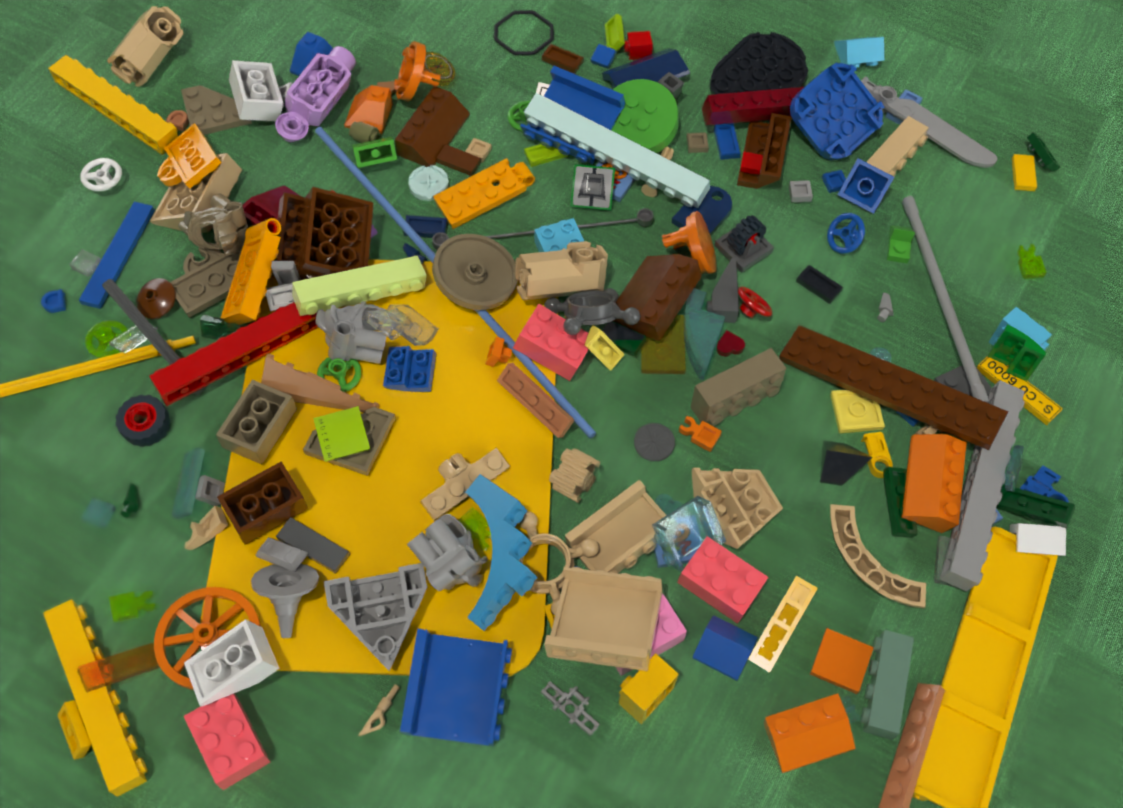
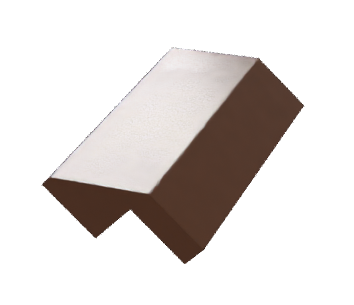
M772 113L769 124L757 121L749 122L744 152L763 155L759 175L740 171L737 186L758 189L780 180L791 116Z

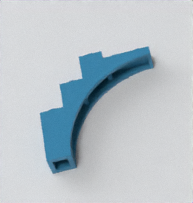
M479 474L465 493L481 508L488 522L492 538V562L482 595L467 618L485 631L495 621L501 609L510 602L512 595L516 592L522 597L532 588L537 576L519 561L521 557L526 555L529 547L533 544L522 532L515 528L522 521L528 510L519 500Z

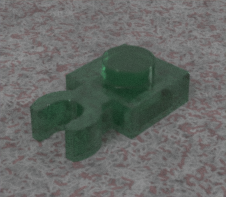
M202 315L199 319L201 336L218 340L221 337H226L236 332L239 327L236 323L224 324L223 318Z

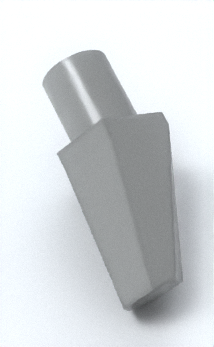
M883 293L879 306L880 314L877 319L880 322H885L888 316L894 315L890 295L887 293Z

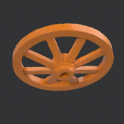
M222 587L197 589L176 600L159 621L154 637L155 656L162 671L179 686L194 690L190 678L180 674L185 667L184 662L193 657L200 648L203 650L230 631L218 629L242 609L248 615L250 622L261 627L254 607L241 594ZM214 598H222L236 603L211 623ZM205 599L203 620L199 624L184 612L183 609ZM176 616L193 629L192 633L166 637L169 627ZM205 632H209L206 637H202ZM194 641L172 668L167 659L165 647Z

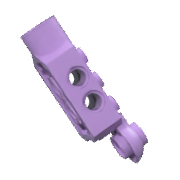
M337 46L333 48L329 55L317 53L288 89L284 105L288 112L277 117L275 122L276 130L284 140L288 142L301 140L308 132V125L319 126L348 89L351 71L356 66L355 57L349 50Z

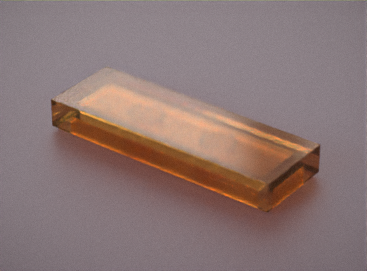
M152 642L78 666L77 672L87 693L160 668L157 662Z

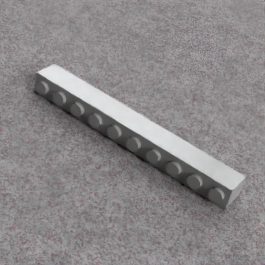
M1001 380L991 388L988 398L990 404L1009 412L990 450L977 445L974 446L961 496L959 525L952 530L940 580L966 592L972 587L979 585L983 577L981 568L988 556L986 547L993 535L991 527L997 518L996 506L1002 498L1000 490L1007 477L1005 469L1011 460L1009 453L1016 440L1014 433L1020 423L1018 416L1025 403L1023 401V390Z

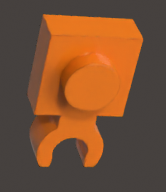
M686 416L684 422L690 425V427L686 428L680 425L679 432L683 435H692L690 442L711 452L722 431L704 421L698 425L692 417Z

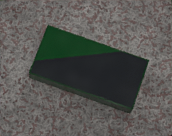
M614 321L606 323L602 329L606 336L620 350L633 356L637 355L647 340L645 335Z

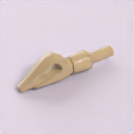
M394 685L386 698L383 697L377 709L371 715L363 730L358 734L359 737L379 730L384 726V712L391 706V700L400 687ZM379 719L380 724L372 728V724Z

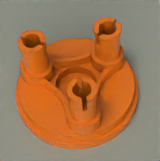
M699 211L692 212L690 216H687L686 226L679 228L678 231L662 235L665 248L673 246L674 249L687 245L692 258L698 260L701 274L716 272L717 262L713 242L706 222Z

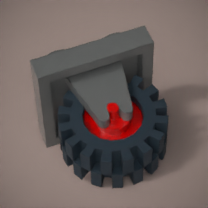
M754 215L747 216L746 219L743 218L740 224H736L735 228L715 240L714 245L729 261L731 258H736V266L741 273L771 254L774 250V247L763 236L766 234V226Z

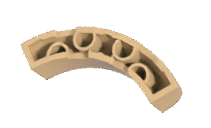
M830 504V518L835 541L840 553L853 572L866 585L884 597L907 606L924 609L926 605V583L906 579L897 574H892L883 568L872 554L866 550L860 539L855 519V506Z

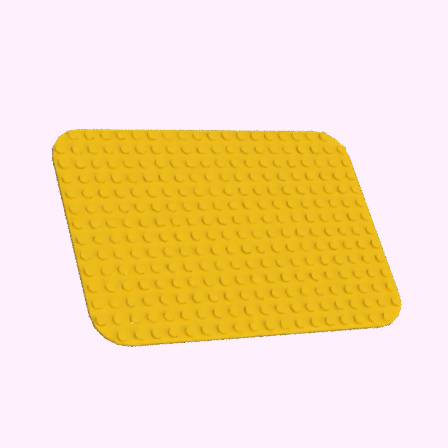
M369 259L368 266L394 260ZM425 261L422 264L427 275L424 289L401 293L397 296H388L375 301H366L367 305H376L389 310L385 326L381 329L373 330L387 333L385 347L380 364L357 360L361 366L360 381L353 389L345 393L352 396L355 392L360 395L359 399L371 403L377 402L379 409L394 413L396 417L368 476L308 456L303 452L312 431L316 430L313 418L342 411L343 409L294 402L297 408L296 412L262 465L231 452L224 492L282 461L308 507V510L295 516L293 519L349 551L350 554L336 574L308 557L302 561L301 564L308 565L317 571L319 582L316 588L302 595L297 613L295 614L292 636L290 638H281L278 617L273 603H271L270 598L260 596L253 591L251 579L260 569L273 565L255 555L268 537L280 541L276 535L286 522L244 545L221 505L228 526L215 537L206 588H227L241 594L251 603L258 614L261 627L265 632L280 668L277 671L409 676L417 629L428 630L429 634L503 643L504 640H508V648H512L511 662L505 664L504 673H509L508 677L529 666L540 651L544 636L546 594H538L529 590L521 597L515 592L510 602L501 609L495 621L485 631L467 618L482 595L492 562V538L488 522L481 508L469 496L443 515L450 514L461 522L466 530L471 532L473 547L478 556L481 558L483 556L487 557V562L482 564L480 575L482 574L483 576L482 582L476 587L464 583L456 584L451 590L443 589L438 591L429 582L426 575L427 569L424 567L427 589L390 671L327 606L324 581L349 577L351 580L399 572L398 567L421 563L407 544L421 532L425 534V529L435 521H433L420 501L445 484L443 476L438 471L439 467L446 459L449 460L452 455L457 453L461 454L467 463L473 464L497 448L510 467L492 479L491 482L519 500L529 512L536 515L538 520L536 530L538 534H549L551 491L549 478L552 468L553 433L497 380L507 364L514 363L554 401L555 399L513 353L511 358H508L506 364L497 361L494 367L485 364L489 347L497 335L475 310L452 302L440 291L433 277V263L431 261ZM271 275L267 281L266 288L279 286L275 276ZM517 280L512 295L505 303L496 308L486 310L514 342H516L538 304L544 306L546 300L549 299L523 301L517 291V286H521L520 280ZM265 295L260 303L261 311L258 318L265 317L276 311H270ZM317 328L269 354L274 355V360L283 365L289 362L294 365L293 369L317 375L319 365L329 357V347L325 340V332ZM410 346L412 350L434 349L436 359L431 392H408L384 388L383 382L389 347ZM267 355L247 365L242 394L252 380L259 383L262 382ZM531 359L555 386L556 373ZM353 366L346 372V384L351 382L355 375ZM324 375V379L339 385L338 380L333 376ZM518 523L515 528L529 538L527 530L522 529ZM548 544L533 546L523 558L522 564L537 576L536 580L547 581ZM214 598L211 623L236 603L222 598ZM204 602L201 613V623L203 620ZM242 609L218 630H231L245 619L250 621L248 615ZM205 632L202 637H206L209 632Z

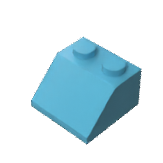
M884 37L834 41L841 63L859 67V63L873 66L878 65V61H884Z

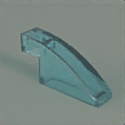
M694 288L686 300L683 337L690 363L698 378L704 380L723 328L725 316L702 310L707 292Z

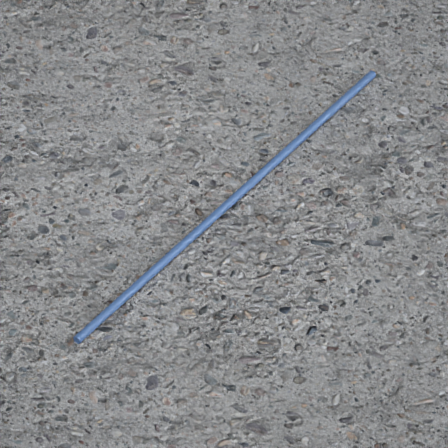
M318 127L315 133L433 263L435 253L322 127ZM475 310L498 337L505 339L504 344L512 350V353L546 391L575 420L574 422L589 439L593 438L596 435L595 430L531 359L513 348L515 342L486 310Z

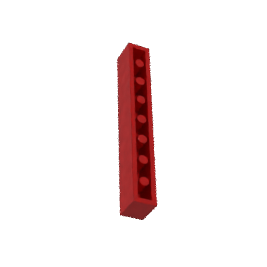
M293 302L285 307L278 308L275 312L265 317L258 318L255 322L246 327L239 328L236 332L226 337L219 338L216 342L206 347L199 348L193 354L180 358L165 368L156 370L149 377L167 407L319 328L316 325L317 313L300 316L296 304Z

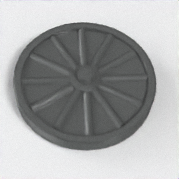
M659 423L643 425L638 429L634 437L635 450L642 458L649 461L666 459L671 455L675 446V438L671 430Z

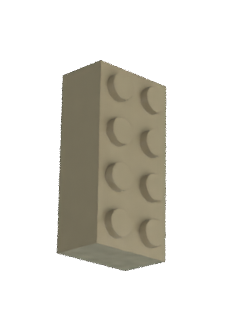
M770 348L695 385L690 408L700 422L704 421L715 426L722 422L724 418L739 414L743 408L747 406L753 407L761 399L776 395L780 391L786 367L773 349Z

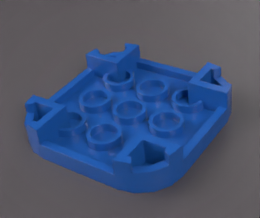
M837 62L826 68L795 95L790 105L791 117L816 151L823 158L831 161L840 160L850 155L856 147L883 124L882 109L885 108L881 101L877 103L855 74L857 69L852 64L847 65Z

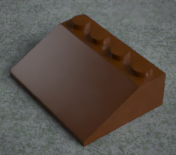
M680 254L646 256L615 302L622 311L630 307L636 308L640 312L639 322L635 325H629L623 319H615L613 321L649 338L660 341L702 277L698 260Z

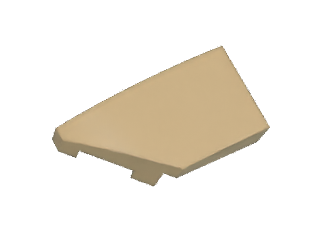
M214 506L200 520L199 524L191 522L190 528H192L193 532L191 539L185 542V549L193 550L203 545L228 526L222 508Z

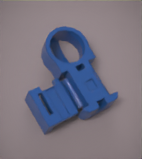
M1042 465L1034 477L1029 476L1020 487V489L1069 502L1064 494L1057 492L1051 486L1053 482L1058 483L1061 476Z

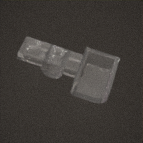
M390 304L387 311L380 309L377 311H366L363 317L366 322L389 339L395 340L401 335L414 346L426 345L431 342L439 329L409 305Z

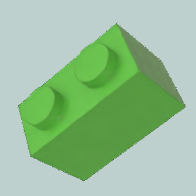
M392 137L352 145L358 168L397 160Z

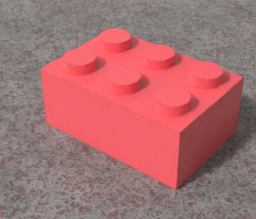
M538 304L519 334L513 348L570 381L589 350L585 346L588 332L581 329L576 335L567 334L563 328L566 319Z
M707 536L681 572L677 583L738 624L764 586L768 576Z
M235 693L205 706H200L184 715V719L216 785L222 790L227 789L271 763Z

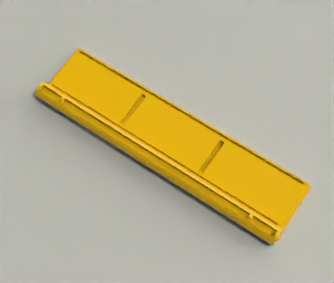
M991 527L993 535L986 547L988 556L981 568L983 573L982 580L979 585L970 589L941 683V687L945 690L912 796L921 801L929 800L943 808H988L1058 558V555L1016 552V535L1000 527Z

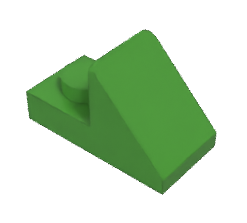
M894 225L890 226L887 252L888 261L908 264L911 241L915 234L913 229Z

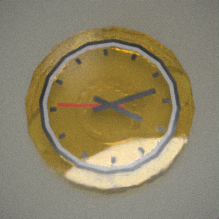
M426 52L424 70L440 75V81L431 79L439 82V86L449 85L455 77V69L452 63L441 54Z

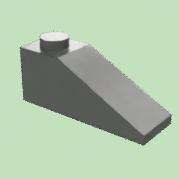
M731 258L712 291L710 301L706 302V314H710V322L736 323L739 312L736 258Z

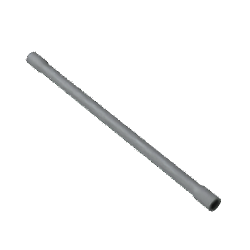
M905 197L902 200L904 210L915 231L918 245L969 381L972 396L990 404L921 222L914 197Z

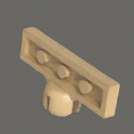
M497 448L473 464L467 463L461 454H454L449 460L446 459L438 470L443 476L445 484L422 499L420 503L433 521H435L468 497L465 492L479 474L491 481L510 466Z

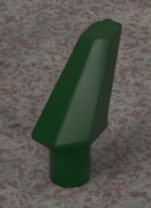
M132 483L129 484L123 502L125 507L120 512L124 518H129L132 512L136 513L139 510L138 490Z

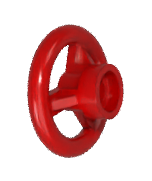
M742 286L738 288V295L744 301L740 306L743 313L751 318L756 313L764 317L772 316L773 311L761 296L747 287Z

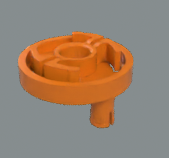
M413 41L409 47L403 50L402 55L404 58L398 80H394L397 98L407 102L413 98L420 82L437 87L439 82L431 79L440 81L439 74L424 69L426 47L424 44Z

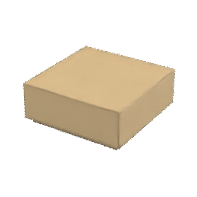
M474 138L465 152L480 157L483 163L492 150V144Z

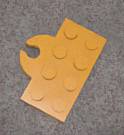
M194 123L164 148L169 157L160 166L157 176L166 186H174L183 181L190 189L194 185L199 184L207 174L215 171L222 162L201 129Z

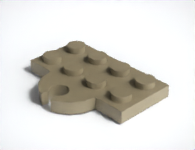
M198 248L201 256L205 257L202 261H195L196 259L192 252L187 255L183 265L185 275L170 283L175 288L177 302L188 318L227 297L242 249L233 255L225 256L218 249Z

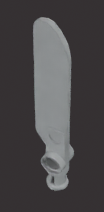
M866 76L861 80L877 103L880 101L885 107L882 109L883 113L889 112L902 121L908 116L929 127L926 133L929 139L971 165L985 168L992 167L996 163L997 156L993 152L915 101L898 98L894 88L890 86H877L869 81V78Z

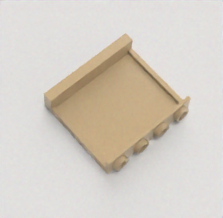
M564 567L565 579L551 635H546L544 643L547 657L648 671L663 593L662 579L652 576H633L628 573L617 574L603 570L593 571L579 567Z

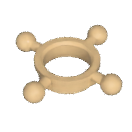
M527 511L522 521L519 522L520 527L527 530L528 539L533 543L529 549L539 544L553 545L564 555L565 567L573 568L574 558L583 555L591 558L598 553V543L591 538L583 540L579 547L569 548L557 536L538 534L536 530L538 520L532 512ZM524 556L519 560L521 563H523ZM564 572L550 581L535 580L530 591L538 594L550 593L553 600L551 611L554 615H556L561 595L559 590L562 589L565 579Z

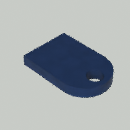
M710 186L698 209L694 206L688 207L683 205L672 217L671 223L679 228L686 226L687 216H690L692 212L699 211L706 222L710 236H712L730 215L732 199L722 188ZM719 196L722 198V200L717 201L714 200L712 197Z

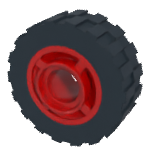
M141 394L131 397L119 407L115 417V424L119 433L128 443L130 442L132 445L139 447H149L154 443L160 442L167 435L171 419L168 410L158 398Z

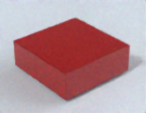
M743 151L740 171L759 175L763 155Z

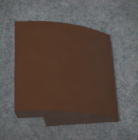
M312 187L306 197L284 192L280 198L278 211L281 231L276 235L281 237L277 248L279 253L274 261H294L301 280L368 266L374 202L317 187Z

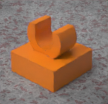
M496 336L489 347L486 365L494 367L497 361L506 364L508 358H511L512 350L503 347L505 339Z

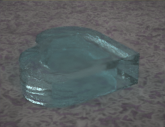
M661 494L656 498L655 503L668 518L683 515L684 506L681 502L674 501L667 494Z

